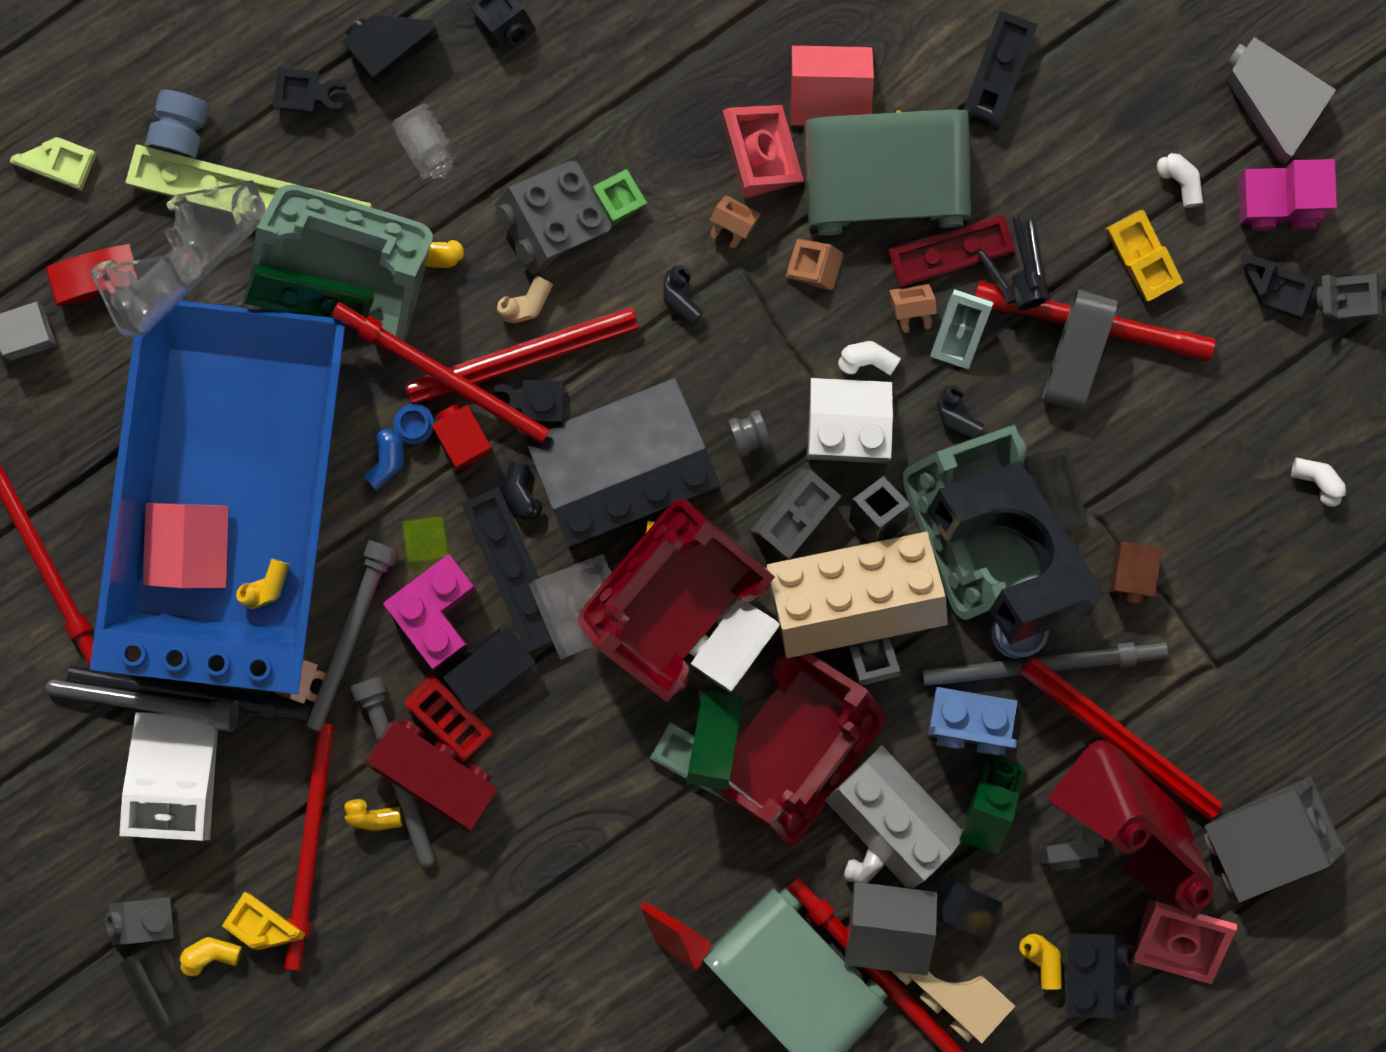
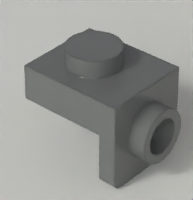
M1368 274L1338 278L1332 275L1322 276V286L1317 289V303L1320 311H1323L1324 316L1332 320L1382 316L1380 275Z
M170 897L110 903L109 912L105 918L107 934L112 938V944H131L174 938Z

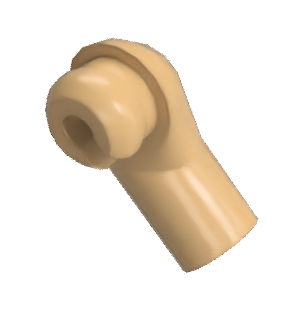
M535 276L526 295L511 299L506 296L499 300L497 304L498 314L505 322L514 324L536 318L553 284L541 277Z

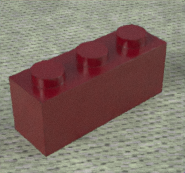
M403 719L401 723L395 720L389 722L362 764L462 830H472L498 789L489 783L493 777L476 765L472 764L468 769L457 762L455 759L458 754L443 743L437 742L433 746L422 739L421 736L424 731L410 721Z

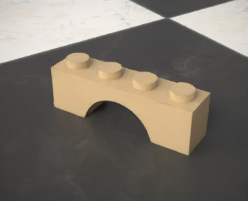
M892 971L906 985L912 980L924 990L920 998L937 1014L944 1008L955 1018L950 1026L967 1042L975 1037L983 1043L1015 1007L1013 1003L982 976L966 982L952 983L934 977L929 971L928 975Z

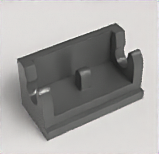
M802 468L750 531L771 545L775 552L790 559L839 500L841 495L812 470Z

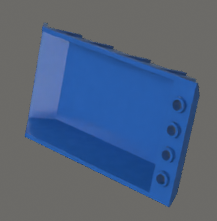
M156 298L133 339L90 670L299 694L345 333L344 323L335 318ZM146 503L229 506L226 588H173L143 585ZM271 558L290 564L286 581L277 601L258 609H247L237 601L236 592L242 584H250L265 578ZM133 646H137L141 650V657L135 662H131L127 657L128 650ZM174 651L181 652L183 656L182 663L177 667H173L169 663V656ZM215 656H221L225 661L224 668L218 672L213 671L210 665L212 658ZM262 660L266 664V672L262 676H255L252 672V666L256 661Z

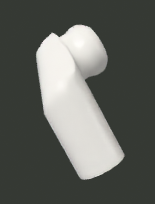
M1171 153L1168 157L1160 158L1157 162L1158 174L1162 178L1168 179L1173 177L1180 183L1183 207L1190 208L1203 205L1200 174L1197 168L1180 154Z
M865 341L845 347L841 351L842 356L839 358L838 365L845 373L854 374L860 366L872 364L891 376L901 358L873 341Z
M868 847L863 863L855 859L848 861L844 878L849 882L868 883L885 864Z

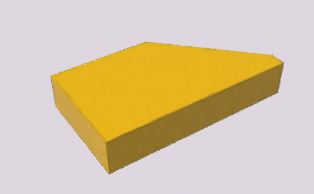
M247 892L243 893L222 925L234 936L256 950L301 940L306 935Z

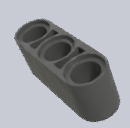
M1077 289L1042 396L1043 401L1082 412L1115 316L1117 300Z

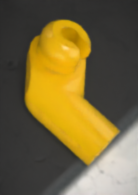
M451 240L448 243L432 242L426 266L433 268H450L455 266L464 256L462 245L455 240Z
M271 558L265 578L250 584H242L236 592L237 601L247 609H258L277 601L281 595L291 565Z
M205 937L184 949L180 956V969L185 975L193 977L199 975L203 967L213 960L236 966L242 947L215 938Z

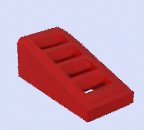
M433 672L404 700L406 707L442 742L454 750L463 762L493 734L473 712L470 713L461 700ZM437 690L440 694L423 709L420 705ZM448 701L452 706L435 721L432 716ZM461 713L464 718L447 733L444 728ZM472 724L476 730L459 745L455 740Z

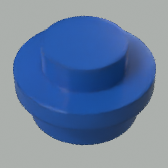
M419 404L403 406L394 417V431L407 444L417 445L425 442L430 438L434 430L432 424H434L432 414L426 407Z

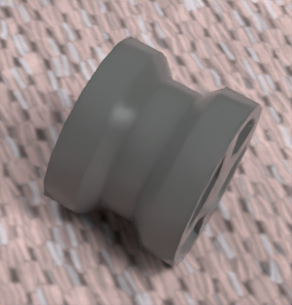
M759 410L750 412L749 416L742 420L738 418L728 420L730 432L740 458L749 456L751 450L757 448L762 450L772 448Z

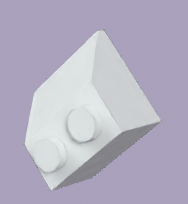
M811 378L807 459L888 463L891 459L892 382Z
M739 599L735 604L731 603L716 622L719 626L710 638L704 635L689 652L695 657L691 662V666L729 694H731L780 626V623L748 602L745 603Z

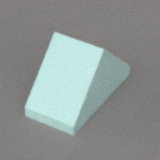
M954 289L949 298L930 357L969 369L993 302Z

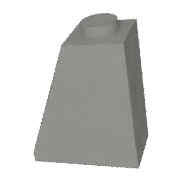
M1254 37L1247 47L1239 44L1226 63L1232 67L1226 81L1277 160L1285 165L1294 155L1336 89Z

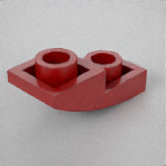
M129 244L85 253L46 267V274L56 307L96 300L99 293L137 287L140 281Z

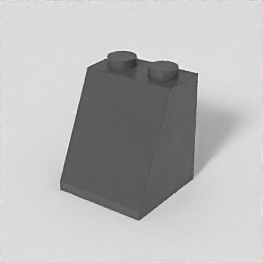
M1311 776L1215 818L1205 826L1207 831L1205 833L1207 847L1213 856L1218 855L1224 871H1222L1224 884L1231 894L1235 893L1239 902L1330 867L1345 852Z

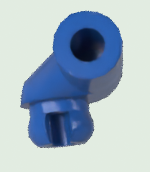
M383 429L376 435L375 443L379 446V462L364 475V478L376 491L398 473L404 464V442L401 436L391 429Z

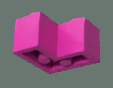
M1335 159L1293 160L1287 168L1245 169L1238 177L1240 225L1251 224L1252 230L1276 229V224H1292V229L1295 230L1317 228V223L1324 221L1337 208Z
M450 554L446 555L383 603L433 670L437 671L469 647L445 616V613L477 589Z

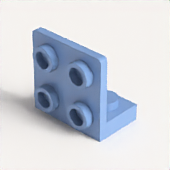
M936 687L928 736L937 737L936 745L960 749L964 748L965 742L978 744L977 752L997 756L1005 755L1006 749L1017 747L1018 740L1012 739L1018 701Z

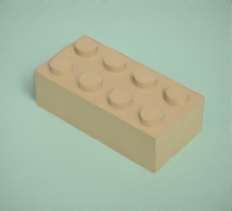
M928 531L767 564V569L775 576L770 582V591L777 621L780 623L779 629L786 658L948 625L946 596Z

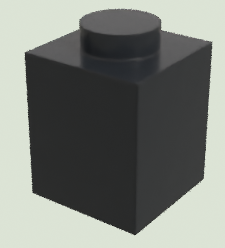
M883 476L853 498L849 522L869 543L888 540L906 527L911 504Z

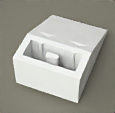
M136 712L122 793L119 836L210 840L218 730H215L213 725L207 724V720L172 714Z

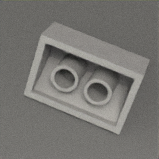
M882 745L825 799L830 807L908 889H913L924 882L961 843L959 841L961 829Z

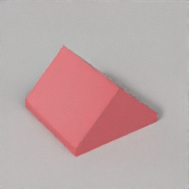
M792 46L790 126L804 127L807 120L818 117L872 114L874 85L872 47Z
M782 105L733 107L723 110L722 125L744 199L804 182Z
M146 503L143 585L173 588H226L229 506Z
M1148 900L1134 949V962L1212 984L1236 933L1237 924L1203 914H1198L1193 919L1177 907Z

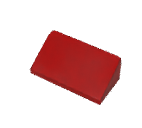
M643 902L640 908L656 943L693 970H697L712 946L710 944L711 941L673 916L648 902L646 904Z

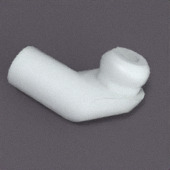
M1295 458L1291 477L1315 482L1321 490L1320 501L1324 505L1329 507L1339 505L1342 497L1346 494V487L1332 466L1326 463Z

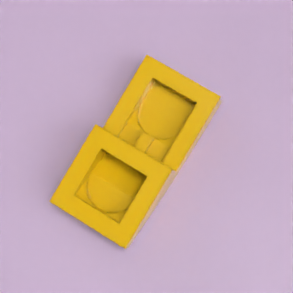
M1139 210L1105 228L1117 254L1145 301L1148 302L1183 283L1167 248L1161 246L1144 210Z

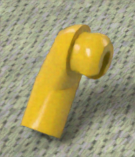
M363 799L350 800L344 806L346 812L344 819L350 827L371 831L403 827V816L400 807L367 811V805Z
M1029 934L1023 938L1019 945L1020 953L1023 957L1028 958L1041 968V989H1062L1061 954L1059 949L1041 935Z

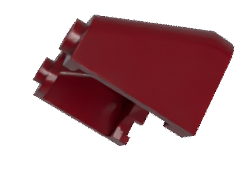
M680 499L672 503L587 601L578 616V625L599 651L664 701L668 702L674 694L682 691L688 682L689 666L684 660L687 654L736 597L745 603L760 599L767 592L769 584L775 576L685 499Z
M782 652L772 665L773 682L777 688L736 741L728 789H711L787 846H792L805 835L828 804L825 799L846 780L878 737L884 725L885 716L869 690L812 654L786 658L785 652Z
M1105 740L1091 743L1048 796L1047 800L1067 816L1070 815L1110 842L1119 851L1125 854H1132L1130 863L1125 861L1121 868L1138 882L1195 919L1212 897L1213 881L1185 814L1120 749Z

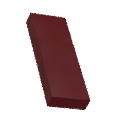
M1004 214L899 245L887 251L899 288L909 287L982 265L983 263L978 257V252L981 250L985 251L991 261L1015 255L1016 253Z

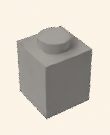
M38 302L0 313V352L2 356L10 361L57 346L46 309Z

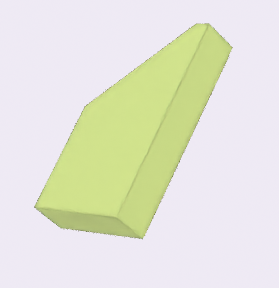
M55 137L42 143L39 147L12 156L10 162L15 166L82 191L97 154L92 150Z

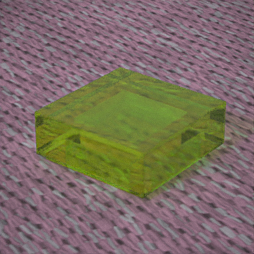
M443 516L402 521L408 563L440 559L448 555Z

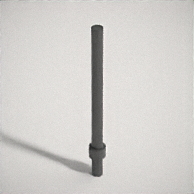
M1134 642L1116 644V648L1036 658L1055 672L1116 664L1119 665V668L1135 667L1137 662L1168 659L1169 654L1166 642L1135 646ZM1029 658L922 670L924 686L1019 676L1021 675V667Z

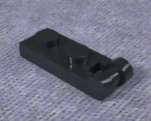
M1000 10L963 109L968 111L969 121L976 118L988 123V128L999 130L1038 24ZM982 93L997 98L994 108L979 103Z

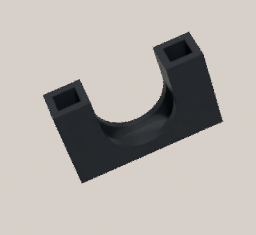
M1020 461L938 490L927 512L947 544L982 531L1001 530L1012 533L1024 540L1038 557L1041 575L1002 589L989 610L1009 644L1016 643L1092 613L1104 595L1100 582L1096 575L1091 573L1080 556L1075 542L1070 540L1059 523L1056 512L1049 507L1038 490L1035 479L1027 473Z

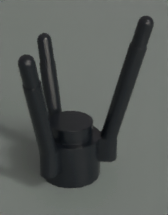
M1015 216L1012 221L1024 271L1018 272L1011 277L1013 282L1011 286L1008 285L985 251H979L978 257L1001 289L1006 304L1015 302L1017 309L1024 311L1046 303L1049 298L1043 276L1035 222L1033 220H1028L1027 222L1029 252L1021 219Z

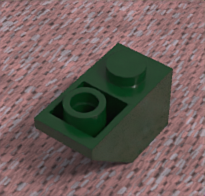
M986 754L965 814L959 841L995 854L999 853L1013 823L1026 766L995 755Z

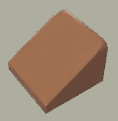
M797 239L786 277L822 289L833 290L843 260V252L830 244Z

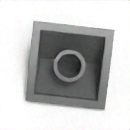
M854 882L844 965L928 975L936 937L937 892Z

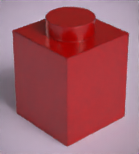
M455 404L436 415L439 421L432 424V427L458 472L494 452L468 405L460 409L458 404Z

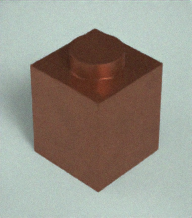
M1127 542L1118 543L1115 548L1109 593L1119 594V602L1143 605L1144 598L1151 599L1155 597L1162 548Z

